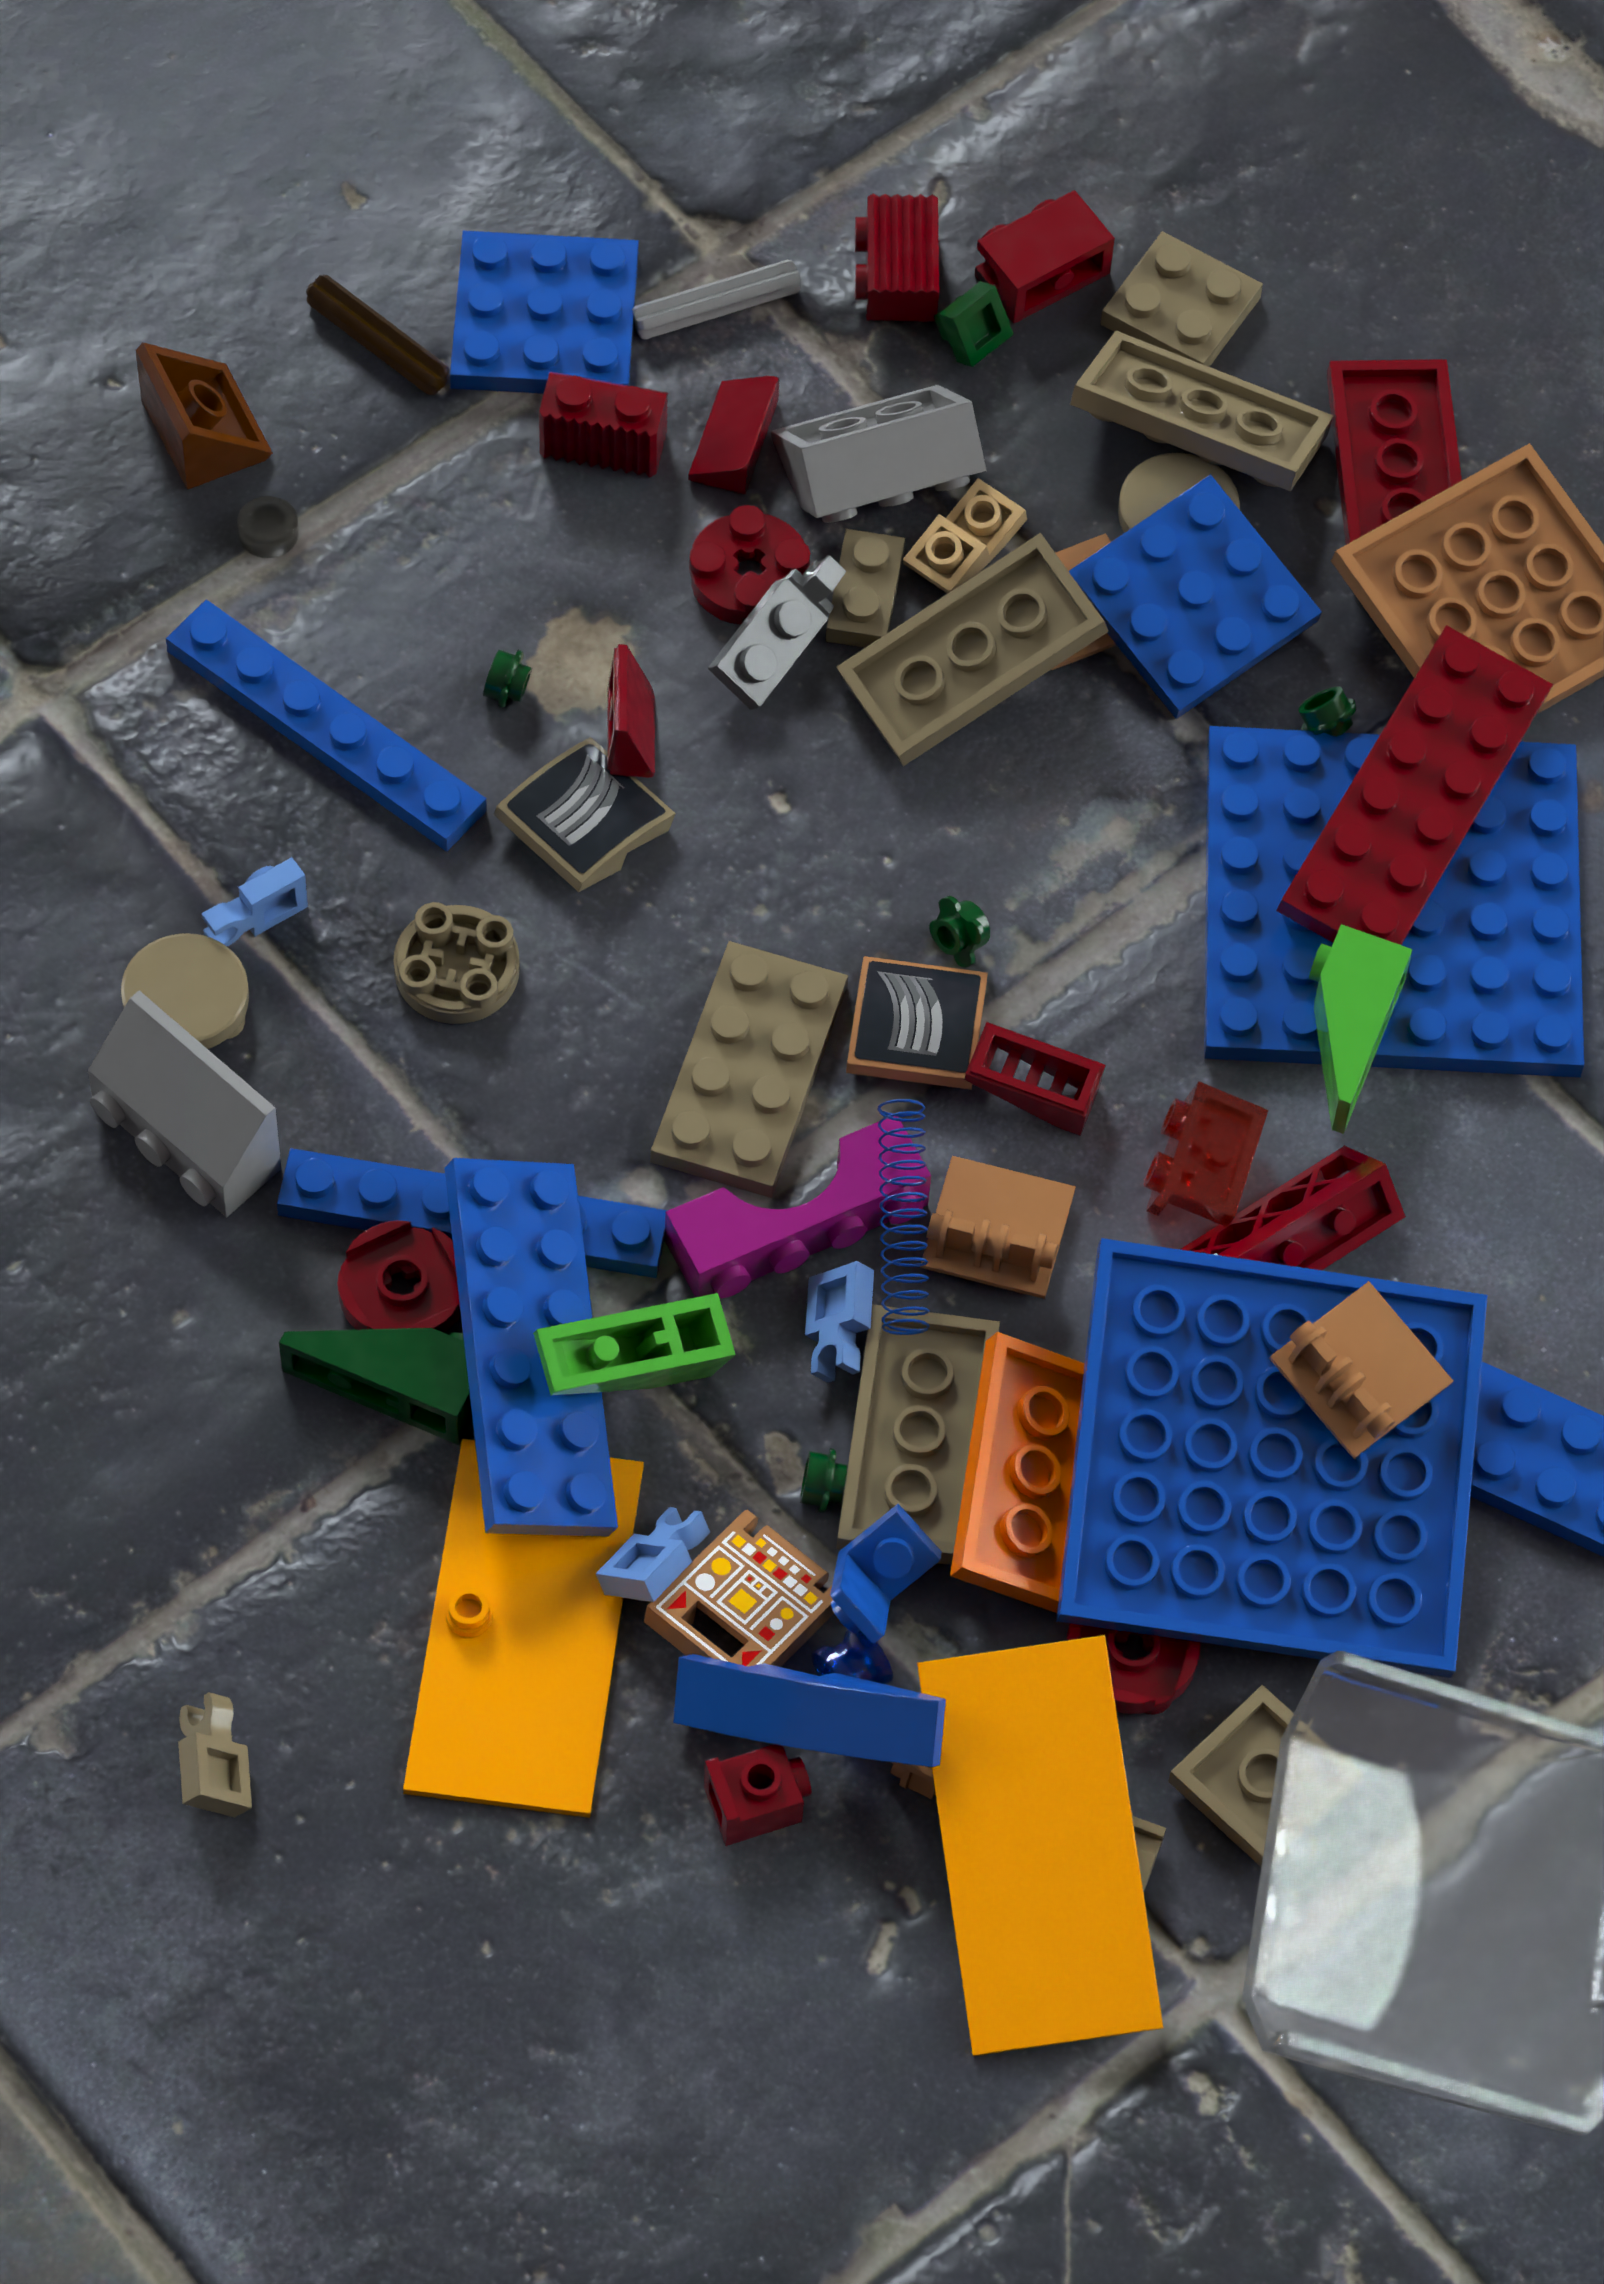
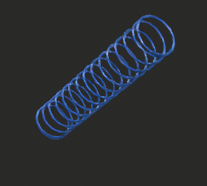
M895 1099L885 1101L877 1108L878 1112L884 1116L878 1123L879 1129L884 1132L879 1137L878 1143L885 1149L878 1157L880 1162L885 1165L880 1169L879 1176L886 1181L879 1188L880 1193L886 1197L879 1205L880 1209L886 1213L879 1222L886 1229L881 1234L880 1240L887 1246L881 1251L880 1256L884 1261L888 1262L880 1271L884 1277L888 1278L881 1285L882 1291L888 1294L882 1300L881 1305L885 1310L889 1311L882 1317L881 1321L883 1322L882 1329L887 1333L913 1335L927 1331L930 1325L925 1321L917 1319H896L885 1322V1317L892 1313L919 1316L927 1314L930 1310L925 1307H903L892 1310L887 1308L884 1303L891 1297L923 1299L928 1297L929 1293L922 1290H908L892 1294L884 1289V1285L892 1280L902 1283H921L927 1281L929 1277L924 1274H903L890 1277L884 1273V1268L891 1264L904 1267H918L926 1265L929 1261L920 1257L901 1258L890 1261L883 1254L890 1248L906 1251L923 1250L928 1247V1244L921 1241H905L891 1245L886 1243L883 1237L889 1232L922 1234L928 1228L922 1225H902L888 1228L883 1224V1219L890 1215L900 1218H920L926 1216L928 1212L918 1208L888 1212L882 1206L889 1199L901 1202H919L925 1200L927 1196L919 1192H906L888 1196L883 1193L882 1188L888 1183L902 1186H917L925 1184L927 1180L920 1176H903L888 1180L883 1177L882 1171L887 1167L916 1170L924 1168L927 1164L920 1160H901L888 1164L882 1160V1154L887 1151L915 1154L924 1152L926 1147L921 1144L909 1143L888 1148L882 1144L881 1140L886 1135L902 1138L920 1137L926 1131L914 1127L886 1131L881 1127V1123L886 1119L902 1122L923 1120L925 1115L921 1112L925 1110V1106L916 1100ZM910 1102L921 1105L922 1109L919 1111L889 1113L882 1111L881 1107L889 1103ZM913 1115H921V1116H922V1117H920V1118H913V1119L895 1118V1117H905V1116H913ZM908 1130L923 1132L914 1135L895 1134V1132ZM900 1147L923 1148L914 1151L895 1150L896 1148ZM901 1163H920V1164H923V1165H921V1166H915V1167L895 1166V1165L901 1164ZM904 1179L924 1180L922 1182L917 1183L895 1182ZM907 1195H919V1196H924V1197L918 1198V1199L895 1198V1197L907 1196ZM910 1211L923 1212V1214H920V1215H901V1214H896V1213L910 1212ZM903 1228H922V1229H924V1230H921V1231H900V1230H898V1229H903ZM906 1244H921V1245H925V1246H922V1247H915V1248L899 1247L900 1245H906ZM911 1260L925 1261L918 1264L897 1263ZM905 1277H923V1278H925V1279H920V1280H903V1279H899V1278H905ZM909 1293L926 1294L923 1296H901V1294ZM904 1310H925L918 1313L899 1312ZM917 1322L925 1324L927 1327L922 1329H904L889 1324ZM885 1326L897 1331H890L888 1329H885Z

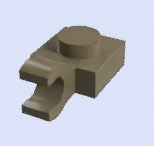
M208 1692L204 1695L205 1710L190 1705H185L180 1710V1728L186 1736L178 1741L182 1802L192 1807L236 1817L252 1808L248 1747L232 1742L233 1705L230 1698Z

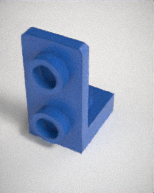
M899 1504L894 1506L838 1552L830 1596L833 1599L831 1607L839 1621L854 1634L861 1630L872 1643L877 1642L885 1635L890 1601L941 1560L942 1551Z

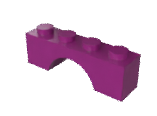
M886 1119L881 1123V1127L886 1131L904 1128L901 1121ZM879 1122L839 1138L837 1172L834 1179L819 1196L805 1204L787 1209L761 1208L746 1203L722 1187L666 1211L665 1242L694 1296L700 1297L718 1293L719 1298L731 1297L744 1290L754 1279L773 1271L776 1273L792 1271L802 1265L810 1255L829 1247L835 1249L848 1247L859 1241L867 1231L881 1226L879 1223L880 1219L886 1213L880 1209L879 1205L886 1197L880 1193L879 1188L886 1181L879 1176L880 1169L885 1166L878 1159L879 1154L885 1150L878 1143L879 1137L884 1134L878 1127ZM907 1131L895 1132V1134L908 1135ZM886 1135L881 1140L882 1144L888 1148L900 1144H913L910 1138ZM900 1147L895 1150L914 1151L917 1149L916 1147ZM887 1151L882 1154V1160L888 1164L901 1160L923 1161L919 1153L902 1154ZM901 1163V1164H897V1165H895V1166L915 1167V1166H921V1165H923V1164H920V1163ZM926 1166L916 1170L887 1167L882 1171L883 1177L888 1180L903 1176H920L927 1180L925 1184L917 1186H902L892 1183L883 1186L882 1191L888 1196L906 1192H919L927 1196L925 1200L919 1202H901L889 1199L883 1203L882 1207L885 1210L892 1212L909 1208L923 1209L925 1206H928L931 1174ZM904 1179L895 1182L917 1183L922 1182L924 1180ZM907 1195V1196H899V1197H895V1198L918 1199V1198H922V1197H924V1196H919V1195ZM910 1211L896 1214L918 1215L920 1212ZM890 1215L883 1219V1224L888 1222L891 1224H901L912 1218H900Z

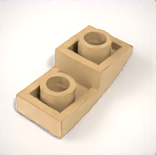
M978 478L946 518L940 514L935 518L903 558V563L948 594L977 575L1004 548L1026 522V510Z

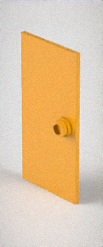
M462 1439L403 1794L590 1818L624 1600L623 1597L604 1595L596 1577V1572L634 1534L644 1462L610 1458L618 1528L608 1537L485 1533L475 1440Z
M1105 1635L918 1662L921 1693L946 1699L941 1760L939 1766L932 1767L973 2056L1164 2029Z

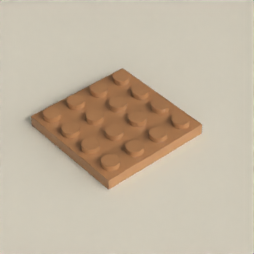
M1530 443L1339 548L1333 555L1331 562L1414 678L1446 625L1554 684L1538 713L1604 676V545Z

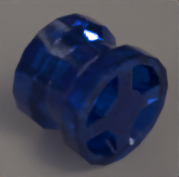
M847 1630L841 1643L835 1647L824 1645L811 1655L818 1676L838 1673L885 1685L892 1682L894 1678L890 1663L878 1642L872 1643L861 1630L856 1634Z

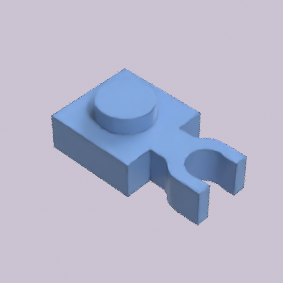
M292 857L275 867L266 866L257 870L243 885L238 887L239 897L227 903H220L201 913L202 919L208 926L203 932L205 936L229 946L248 930L254 936H257L308 907L305 874Z
M858 1261L809 1277L805 1336L818 1342L812 1354L811 1374L827 1383L835 1381V1366L851 1374L860 1372L861 1354L855 1344L856 1333L871 1328L874 1270Z
M669 1507L658 1518L656 1528L649 1536L633 1534L596 1572V1577L604 1595L654 1602L692 1562L687 1550L696 1547L710 1533L702 1511L694 1510L688 1519L682 1522L677 1509Z

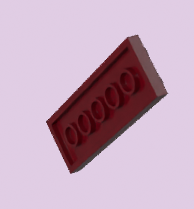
M1446 625L1281 899L1276 911L1332 943L1342 924L1402 945L1554 684Z

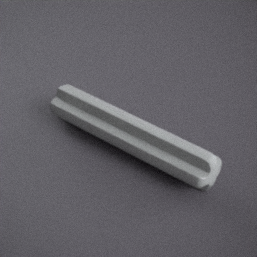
M787 259L637 305L632 309L634 328L638 336L646 340L796 294L801 288L799 271L794 262Z

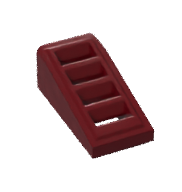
M986 1022L964 1080L1062 1130L1081 1136L1099 1091L1106 1065ZM997 1048L1009 1053L1001 1073L989 1069ZM1020 1060L1031 1065L1025 1082L1014 1078ZM1043 1072L1054 1077L1049 1090L1038 1087ZM1066 1084L1077 1088L1074 1099L1062 1095Z

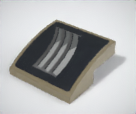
M591 737L560 754L527 778L496 806L494 816L578 892L620 871L627 853L668 832L676 814L636 777L610 774V770H607V751Z

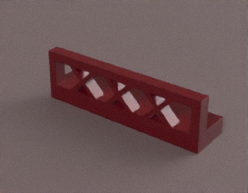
M1344 1145L1179 1250L1213 1255L1217 1253L1220 1256L1323 1270L1406 1216L1386 1164ZM1346 1171H1349L1348 1173H1346V1174L1343 1175L1342 1177L1337 1178L1338 1176H1340L1341 1174L1345 1173Z

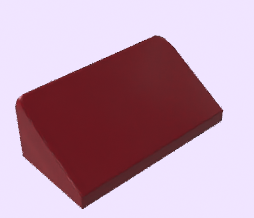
M762 376L721 381L689 471L688 480L746 495L778 403L779 377Z
M618 644L617 648H614L607 687V770H610L612 775L650 778L655 774L654 691L629 647Z

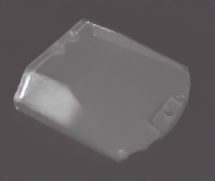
M1336 1651L1321 1659L1281 1738L1242 1994V2000L1262 2051L1517 2121L1577 2136L1589 2134L1604 2118L1602 2114L1604 2112V1734L1348 1652Z

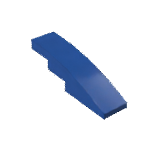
M691 1654L679 1657L673 1723L793 1748L863 1759L935 1767L940 1765L946 1699L838 1673L817 1676L766 1663L748 1667L698 1654Z

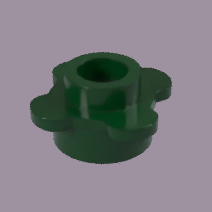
M946 896L940 899L938 903L940 913L937 919L929 924L930 934L944 953L953 955L955 962L959 966L967 968L976 961L975 950L986 945L990 939L989 922L984 912L975 903L967 900L958 902L956 898Z

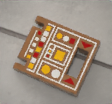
M745 1510L689 1564L654 1602H650L647 1605L644 1623L684 1655L698 1654L748 1667L763 1663L781 1667L834 1614L831 1607V1602L833 1601L830 1596L831 1587L825 1593L819 1590L828 1581L829 1573L768 1525L764 1526L754 1537L750 1536L757 1526L758 1517L749 1510ZM696 1608H699L744 1644L732 1658L691 1626L694 1623Z

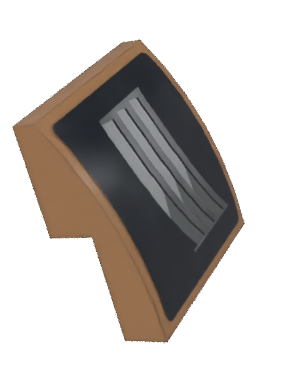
M864 956L846 1073L972 1090V1084L964 1080L979 1042L988 973Z

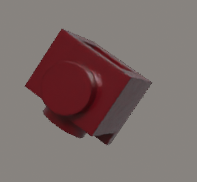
M770 1745L723 1761H719L718 1757L705 1761L704 1788L725 1846L802 1822L803 1797L812 1794L810 1780L801 1757L788 1759L783 1745ZM769 1779L773 1781V1784L766 1789H756L751 1786Z

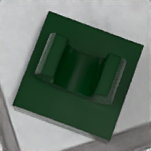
M982 281L965 294L957 297L942 312L933 316L942 339L950 342L957 362L970 367L976 365L1014 335L996 286Z

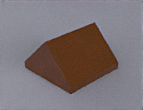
M144 342L135 350L141 401L187 490L264 462L273 454L227 364Z

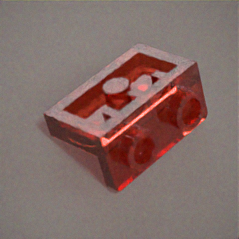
M1199 1081L1184 1101L1175 1098L1168 1109L1161 1129V1134L1169 1136L1165 1153L1159 1151L1156 1153L1144 1181V1187L1152 1190L1146 1212L1159 1216L1169 1203L1228 1227L1236 1216L1268 1110Z

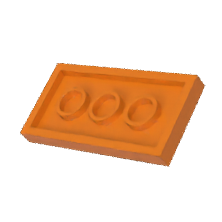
M1000 1332L995 1333L986 1340L951 1565V1577L1057 1613L1085 1363Z

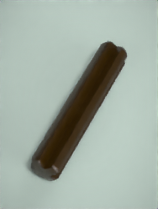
M319 275L314 282L309 284L306 290V301L312 308L428 395H436L447 385L450 379L448 365L330 276Z

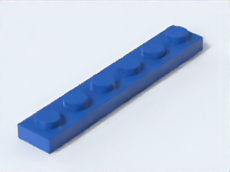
M207 599L166 638L168 653L446 852L487 812V802L484 796Z
M290 1148L277 1201L278 1216L361 1230H368L373 1226L388 1221H411L412 1228H423L432 1233L433 1227L445 1233L452 1240L444 1173ZM578 1196L586 1267L657 1278L665 1240V1213L668 1210Z

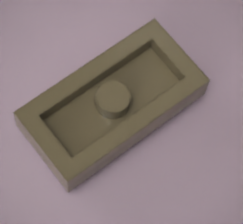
M846 529L839 564L847 572L834 589L832 598L834 608L829 614L826 642L866 648L889 632L905 549L904 537Z

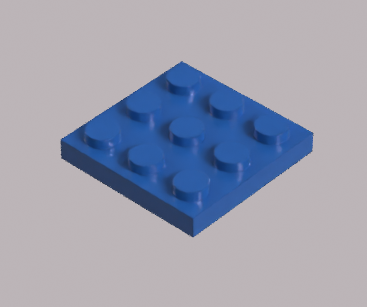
M463 231L450 369V389L544 394L550 372L629 386L633 339L632 309L635 307L639 240Z
M1211 474L1069 570V573L1105 621L1109 631L1107 634L1175 719L1181 717L1319 621L1322 614L1319 607Z

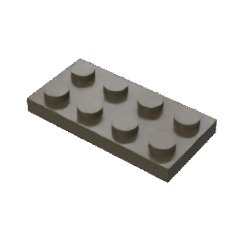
M1119 331L1113 333L1075 384L1070 405L1089 412L1096 419L1118 423L1143 433L1154 442L1174 445L1198 455L1210 464L1227 466L1254 477L1256 481L1263 485L1280 487L1288 491L1292 490L1328 436L1334 417L1331 414Z
M1039 533L836 668L896 757L905 766L1109 631L1103 618L1043 535Z
M729 941L651 1148L650 1163L772 1198L847 991L848 975Z
M872 1304L871 1328L867 1332L837 1538V1549H843L879 1518L899 1504L942 1551L941 1560L938 1563L952 1565L985 1342L995 1333L999 1332L1000 1321L933 1312L919 1316L892 1313L885 1317V1322L896 1319H917L925 1321L930 1325V1328L923 1333L896 1335L887 1333L882 1329V1317L889 1311L885 1310L881 1305ZM886 1306L887 1308L892 1310L899 1309L896 1307ZM904 1310L899 1312L918 1313L924 1311ZM917 1322L889 1324L904 1329H922L927 1327L925 1324ZM885 1326V1329H888L890 1331H897Z

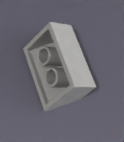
M940 385L770 431L773 444L801 509L816 518L822 517V521L827 523L852 518L857 515L856 507L878 501L881 507L906 503L914 498L913 491L934 486L936 491L960 488L970 483L969 475L987 471L972 401Z
M140 990L137 991L128 1000L88 1069L92 1098L90 1099L91 1106L106 1124L113 1128L120 1124L135 1137L138 1149L152 1164L157 1167L166 1164L180 1177V1183L184 1190L195 1202L202 1206L210 1203L227 1218L282 1169L276 1108Z

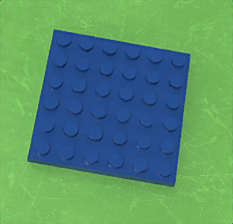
M1209 726L1207 737L1204 1059L1322 1064L1314 1013V1002L1319 982L1309 979V974L1321 943L1331 947L1333 943L1276 910L1380 734L1343 733L1335 737L1326 733L1314 735L1311 731ZM1520 742L1402 946L1413 949L1406 979L1371 1067L1581 1078L1584 1068L1576 744Z
M1101 1238L1097 1246L1057 1622L1451 1678L1456 1672L1488 1295ZM1369 1281L1453 1379V1383L1353 1459L1269 1357L1291 1341L1290 1335L1307 1321L1313 1324Z

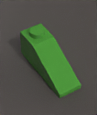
M1342 924L1332 947L1321 943L1315 956L1309 979L1319 982L1314 1002V1013L1331 1128L1336 1132L1344 1134L1404 985L1413 949Z
M718 1293L540 1328L533 1333L550 1395L653 1389L711 1377L736 1355Z

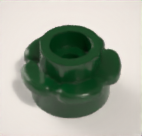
M498 650L492 662L484 686L483 696L499 701V707H506L509 699L521 702L526 691L532 667L522 664L524 654L521 650H518L516 655Z
M1331 687L1313 695L1298 709L1305 722L1301 730L1311 731L1314 735L1326 733L1335 737L1340 736L1353 725L1351 716L1357 710L1356 702L1354 699H1348L1341 687Z
M830 1448L828 1454L812 1451L808 1453L801 1486L800 1503L818 1506L820 1513L826 1511L828 1502L840 1504L842 1500L847 1465L835 1463L836 1450Z

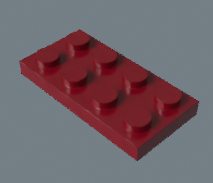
M1447 359L1329 361L1327 383L1331 415L1334 416L1332 428L1345 543L1347 545L1462 481Z

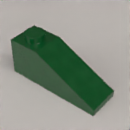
M434 1328L286 1331L279 1341L283 1372L458 1445L472 1420L462 1333L454 1332L448 1335Z

